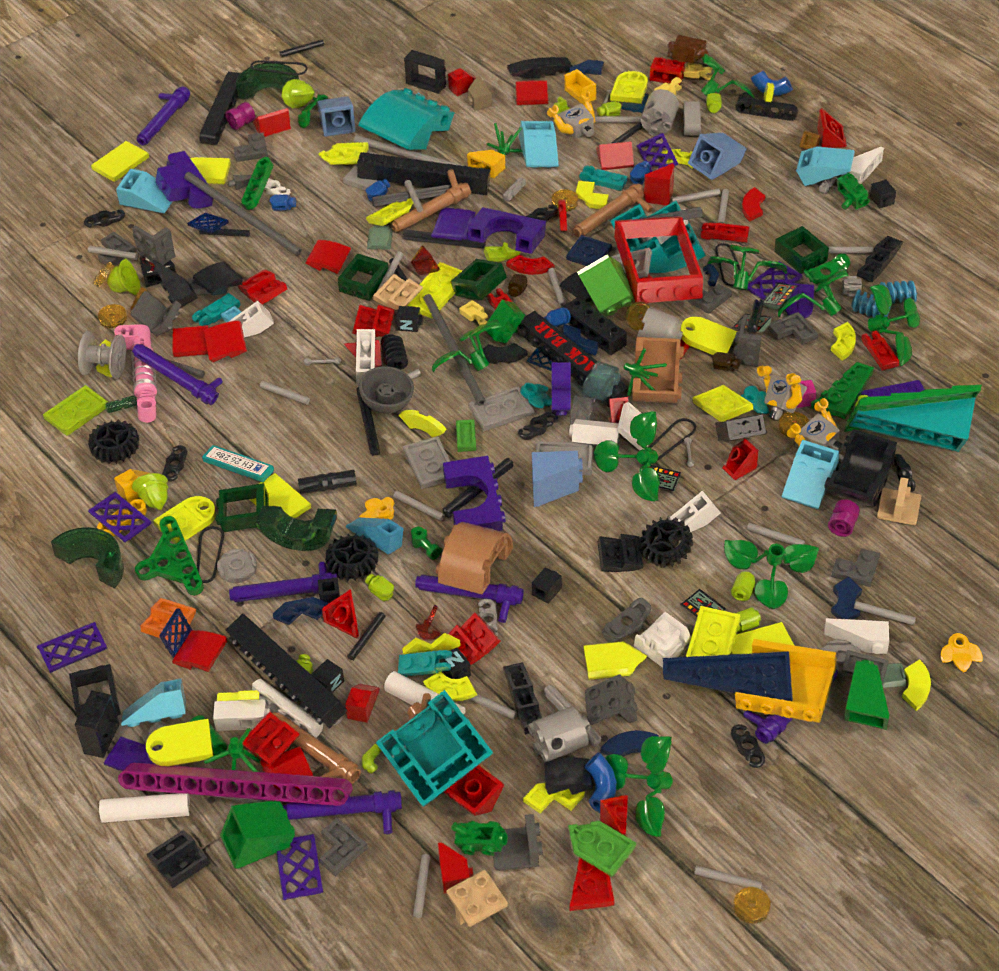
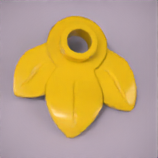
M385 497L382 500L378 498L368 499L365 502L367 510L359 517L391 520L394 517V500L390 497Z
M960 633L951 635L948 644L941 650L942 662L953 661L956 667L963 673L968 670L972 661L982 662L983 660L979 647L970 643L968 638ZM956 640L961 641L962 645H958Z

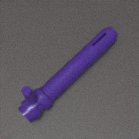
M184 86L178 87L172 94L159 93V99L168 101L137 135L138 144L142 146L147 145L172 115L182 108L190 98L188 88Z
M136 344L132 353H134L136 358L191 392L192 396L197 399L200 398L203 403L213 405L216 402L219 393L216 392L215 388L223 383L221 378L215 379L208 385L203 380L194 378L143 344Z
M320 562L318 564L319 574H313L312 577L234 586L233 589H229L230 601L242 602L313 592L314 594H319L318 580L336 578L337 574L327 573L326 563Z
M421 574V576L416 577L415 587L421 591L496 601L502 604L498 619L501 623L506 622L510 605L516 606L517 604H522L524 589L516 585L508 587L507 584L501 583L499 585L489 584L483 594H478L440 584L436 576Z
M836 669V671H835L833 681L837 678V675H838V670H837V669ZM745 711L744 713L746 719L758 725L755 735L758 740L765 744L773 742L777 735L786 729V725L794 719L776 714H770L763 719L751 711Z
M389 790L388 793L379 791L370 795L350 796L345 804L340 806L288 802L287 805H283V808L287 811L289 820L365 812L382 813L384 834H391V812H397V809H402L401 792Z

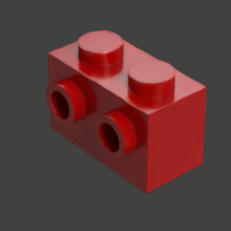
M655 57L650 67V81L670 84L676 77L683 80L685 62Z

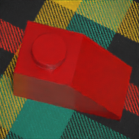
M462 68L456 69L448 73V89L456 96H460L468 92L476 76Z
M361 683L353 686L345 703L347 719L368 723L380 687Z
M438 843L443 891L447 893V890L474 876L473 867H468L467 858L444 843Z

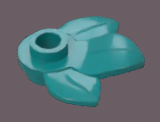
M525 383L521 387L520 393L524 398L528 399L531 405L537 408L552 405V398L546 394L548 391L547 386Z
M756 386L746 387L744 394L741 396L753 404V410L757 413L769 414V408L764 402L766 392L759 391Z

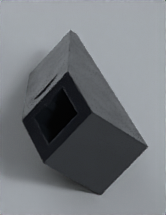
M156 260L152 261L155 266L153 270L158 277H161L162 281L160 283L163 289L168 291V299L171 304L177 301L181 304L180 308L198 298L192 285L186 279Z

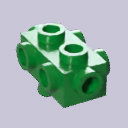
M847 173L837 178L838 191L845 199V202L841 205L844 210L850 205L857 210L869 203L867 189L862 184H859L853 174Z
M469 821L468 823L454 822L451 826V830L456 832L454 843L466 855H474L475 851H481L485 855L492 856L494 852H501L502 846L508 842L506 831L499 823L489 821L488 823H478L476 821Z

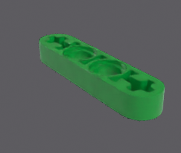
M263 157L257 162L241 202L247 210H252L258 205L274 165L269 157Z

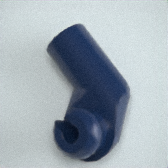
M707 264L703 267V272L706 275H710L707 283L713 287L717 283L719 273L713 264Z

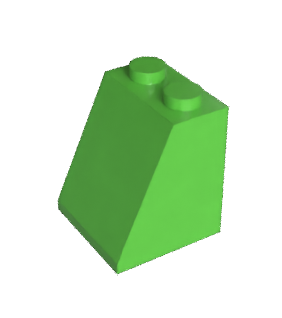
M609 255L600 258L577 272L600 313L611 316L618 309L627 307L634 301L622 264Z

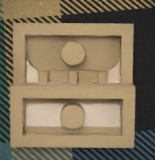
M393 274L373 295V300L386 307L398 310L399 306H407L423 287L409 278L404 281Z

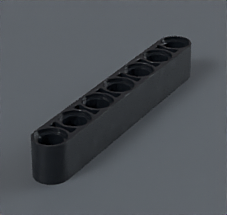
M227 72L200 131L201 144L217 145L227 125L225 114L228 110L235 107L245 83L244 73Z

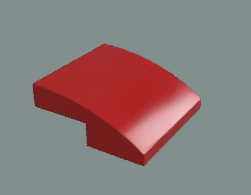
M318 240L305 264L319 271L325 268L338 274L351 248L333 241Z
M266 269L242 282V285H237L245 296L254 303L259 301L262 305L288 290L286 283L277 280L275 274Z
M359 305L352 334L357 335V329H375V337H383L389 334L395 309L378 305L377 309Z
M241 321L226 322L204 330L208 356L211 362L214 363L226 356L234 358L247 352Z
M474 613L462 626L456 625L448 633V635L460 639L461 645L458 649L469 661L470 665L480 660L501 642L477 613Z
M193 630L184 641L172 663L189 670L192 667H196L209 672L226 645L227 637L213 632Z
M269 712L248 734L242 744L249 752L271 766L300 734L285 721L282 722Z
M300 746L283 752L271 766L260 761L264 773L313 776Z

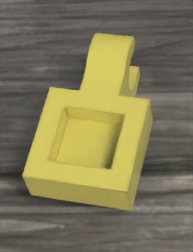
M687 63L684 77L699 79L702 76L705 80H710L712 75L707 73H711L712 68L703 67V64Z
M676 77L670 84L664 83L655 88L654 91L663 89L676 95V91L682 88L679 85L682 80Z
M472 300L459 308L460 314L471 322L476 319L479 325L487 323L485 319L488 318V315L484 313V308Z

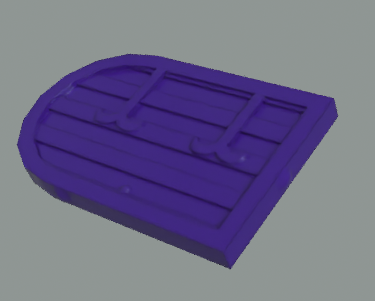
M786 282V284L798 285L788 299L802 293L814 299V285ZM801 298L788 306L785 312L788 316L799 312L805 319L812 314L814 306L811 301Z
M122 736L104 761V765L123 771L130 763L155 764L148 757L146 745Z

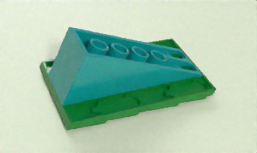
M958 385L948 389H926L921 392L891 393V396L863 397L859 400L850 418L847 420L844 432L852 431L853 429H864L959 452L968 441L975 399L981 391L982 385Z

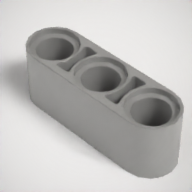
M684 101V136H700V101Z

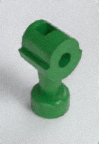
M418 526L411 530L414 548L423 547L426 550L427 557L431 560H435L441 555L442 548L428 540L426 529Z

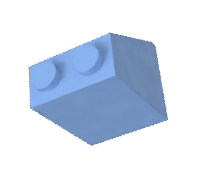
M349 96L317 101L324 137L356 132L353 104Z
M724 133L700 134L688 164L713 180L741 163L747 148Z
M578 451L532 452L534 507L579 491V483H583L582 471L579 470H583L582 458H578Z

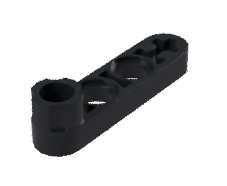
M747 92L739 95L735 106L739 113L793 121L798 115V108L793 104L754 99ZM760 105L763 109L757 110L755 106ZM771 108H777L779 112H773Z

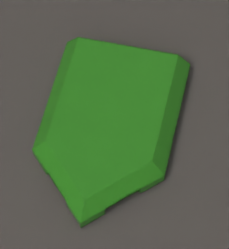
M593 821L585 825H568L574 854L610 876L615 875L636 846V842L601 821Z

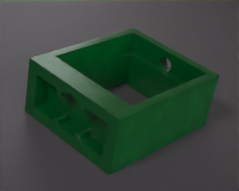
M801 226L776 238L774 252L797 272L802 274L805 269L809 270L828 261L829 247L805 227ZM804 243L813 252L802 257L793 248Z
M357 253L338 277L339 292L370 301L388 270V262ZM358 271L372 275L367 284L351 279Z
M475 259L451 281L456 296L482 301L507 276L502 263ZM481 275H484L478 282L475 281Z
M264 483L219 490V498H216V505L219 510V514H216V522L224 532L269 525V493ZM256 498V512L227 516V503Z

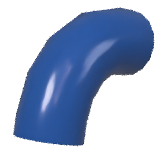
M761 71L750 78L757 89L763 93L765 92L766 84L773 83V96H781L793 90L787 77L772 80L766 75L765 71Z
M599 752L587 762L585 769L592 775L595 782V791L589 799V804L595 811L600 813V800L616 797L617 781L613 768Z

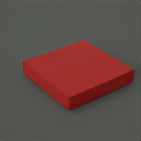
M547 80L516 81L517 105L548 104Z
M208 325L173 328V357L208 354L204 330L209 328Z

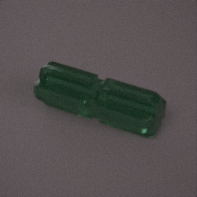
M132 395L121 398V401L118 399L107 402V412L112 413L122 410L121 408L123 407L126 409L137 406L136 396Z

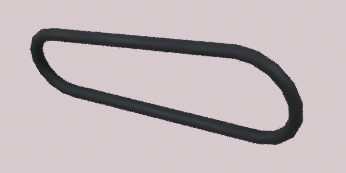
M256 60L250 64L251 69L256 71L295 76L303 75L308 70L307 65L300 62ZM253 64L303 65L305 70L301 73H290L254 68Z
M720 243L716 245V256H719V246H727L730 249V245L727 243ZM730 249L734 261H737L734 251ZM719 262L718 264H719V269H720L722 281H723L724 284H726L727 286L733 287L734 284H730V283H727V282L725 281L724 275H723L722 266H721V263Z
M681 418L676 420L649 446L652 448L678 422L688 421L693 424L694 429L692 430V432H690L679 442H677L675 445L669 448L666 452L658 457V460H660L671 450H673L675 447L681 444L685 438L690 437L692 434H694L697 428L694 421L688 418Z
M210 526L203 529L199 535L197 558L198 572L200 569L203 533L209 529H217L221 532L222 535L213 575L208 580H202L203 583L211 582L215 578L217 572V562L221 554V549L224 540V531L216 526Z

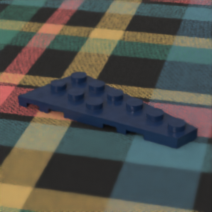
M789 652L663 658V678L665 680L731 693L739 692L793 702Z

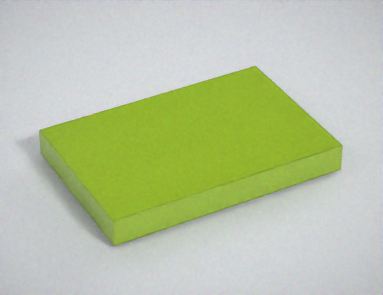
M85 385L45 412L43 417L68 436L106 410L110 405L107 400Z

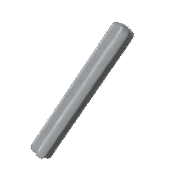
M548 685L544 688V695L559 711L572 706L553 685ZM590 726L591 731L587 733L588 742L595 747L601 743V736Z

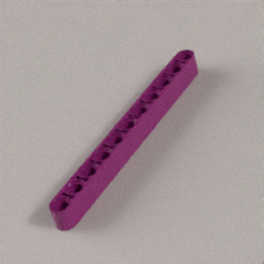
M130 763L118 776L119 784L125 789L335 806L345 804L353 790L350 781L342 778L185 766H159L146 763ZM294 786L299 787L301 791L296 790ZM316 788L322 790L323 793L318 792ZM337 790H341L344 795L338 793Z

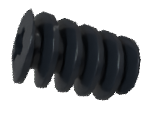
M393 334L384 335L380 342L386 366L400 370L404 369L408 365V359L403 339Z

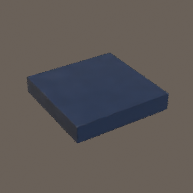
M581 235L566 255V260L588 266L608 255L612 249V244Z

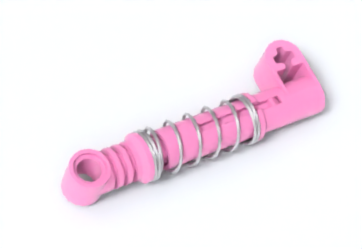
M142 324L121 325L115 328L114 337L118 334L124 336L126 350H133L136 344H143L153 351L148 326ZM131 353L133 363L132 374L134 376L133 391L137 398L138 419L146 423L152 422L156 419L155 369L153 370L152 367L136 358L134 353Z

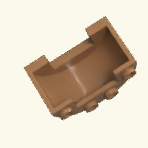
M636 337L635 363H637L642 349L645 348L646 352L640 363L641 366L666 363L667 366L644 369L658 374L657 377L650 376L649 379L644 378L656 391L650 390L641 379L633 378L632 401L677 403V399H681L682 386H678V383L682 384V373L679 372V359L683 358L684 347H680L681 339Z
M466 522L455 524L451 534L447 535L444 539L441 561L436 567L438 583L483 594L490 584V567L497 556L498 559L506 560L513 550L511 535Z

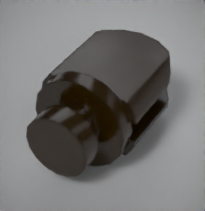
M515 274L508 284V291L512 297H517L524 293L527 287V277L525 275Z
M717 352L712 356L714 369L733 371V369L738 370L740 368L741 360L735 358L733 354Z

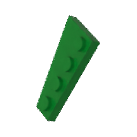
M856 362L843 374L840 380H836L829 390H825L821 393L820 398L811 402V408L815 409V403L818 401L820 403V400L825 398L828 401L826 411H829L831 415L846 419L874 373V367Z

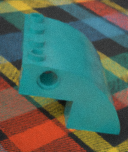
M404 88V90L386 92L377 98L366 110L358 126L408 150L427 149L431 132L449 131L455 112L450 111L448 106H439L437 101L426 100L424 95L413 94V90Z
M674 201L649 216L680 211L682 209L677 201ZM638 204L610 221L615 230V221L634 220L649 216H647L641 204ZM688 221L685 227L698 261L705 257L706 254ZM677 235L671 236L662 244H660L657 237H653L644 243H641L640 238L626 239L630 252L646 248L651 249L652 256L649 273H666L687 266Z
M445 690L429 701V706L396 731L392 729L376 742L423 807L494 754Z

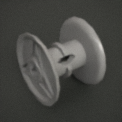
M86 331L80 340L78 348V367L80 373L88 375L94 363L101 364V366L109 364L110 374L113 378L118 379L122 375L126 362V342L124 336L121 334L116 335L110 347L106 346V344L99 346L96 345L93 333Z

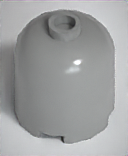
M653 307L648 308L642 320L645 323L643 331L639 329L637 337L682 338L683 332L680 331L681 322L677 317Z

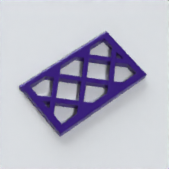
M663 133L637 144L643 161H647L648 155L654 156L651 162L647 161L651 166L650 172H652V166H657L660 169L669 165L666 164L668 159L673 160L674 166L678 165ZM662 138V144L656 143L657 140ZM644 146H649L646 151H642L641 148ZM653 147H659L656 153L650 152ZM663 148H666L668 150L667 154L661 153ZM658 157L664 158L662 163H657L655 161Z
M785 265L787 267V274L783 271H774L776 268L770 267L750 282L747 290L764 300L767 296L763 293H770L775 284L796 283L803 275ZM767 275H771L772 280L762 279ZM774 275H784L785 279L775 280ZM787 275H794L795 278L788 279ZM759 284L760 289H754L752 286ZM762 284H772L773 288L763 289Z
M116 492L88 510L93 517L125 543L152 524L147 517ZM117 499L120 504H110V501ZM105 509L104 515H98L96 511ZM119 509L118 515H108V510ZM123 509H129L133 514L122 515ZM121 519H132L131 525L120 526ZM135 519H141L144 523L135 525ZM107 520H117V525L111 526ZM119 530H130V533L123 536Z
M96 622L37 645V649H39L50 673L108 649L96 626ZM91 628L94 630L91 636L82 634ZM69 637H75L71 644L62 642ZM79 638L89 640L85 647L76 645ZM93 641L100 642V646L90 649ZM50 645H55L51 652H46L43 649ZM59 646L69 648L65 656L55 654ZM73 649L82 651L77 656L69 657ZM53 658L62 660L53 666L50 664Z
M314 834L294 837L290 844L292 848L286 856L281 854V850L277 851L283 900L323 893ZM311 840L312 848L309 851L300 847L302 842ZM296 850L305 855L299 863L290 859ZM309 858L314 860L315 868L312 871L303 867ZM286 862L295 867L289 875L284 874L283 865ZM299 870L308 874L302 883L293 879ZM313 877L317 880L318 887L309 889L306 885ZM289 882L298 887L295 892L287 893L286 885Z

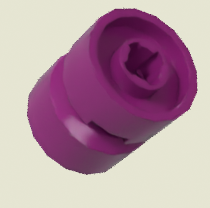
M248 102L228 110L225 114L227 122L234 130L256 119L255 112Z
M839 500L829 519V530L837 536H849L853 532L855 522L860 514L859 506L850 500Z

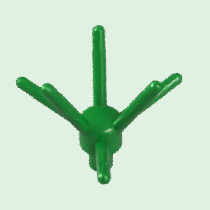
M494 123L499 147L491 143H487V146L497 149L498 153L505 155V157L509 152H522V149H510L511 144L522 128L519 127L514 136L510 135L505 143L504 132L501 131L499 133L497 123Z
M645 348L642 349L637 363L632 365L625 363L624 370L629 371L632 376L628 396H631L633 390V378L641 379L650 390L656 391L644 378L649 379L650 376L657 377L658 374L644 369L667 366L666 363L641 366L640 363L646 352Z
M247 728L239 740L237 737H232L228 750L205 760L204 763L208 764L230 755L232 757L231 770H236L237 759L241 758L253 772H258L246 756L257 763H260L261 760L245 750L242 744L251 729Z

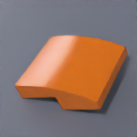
M160 598L151 607V615L141 624V632L177 643L192 622L196 609Z

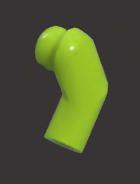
M376 744L362 756V768L366 769L369 774L377 770L378 766L374 763V759L382 752Z

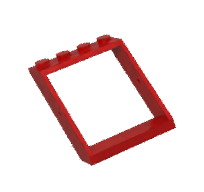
M682 217L615 221V241L636 304L703 298V276ZM677 235L690 275L639 279L626 239Z

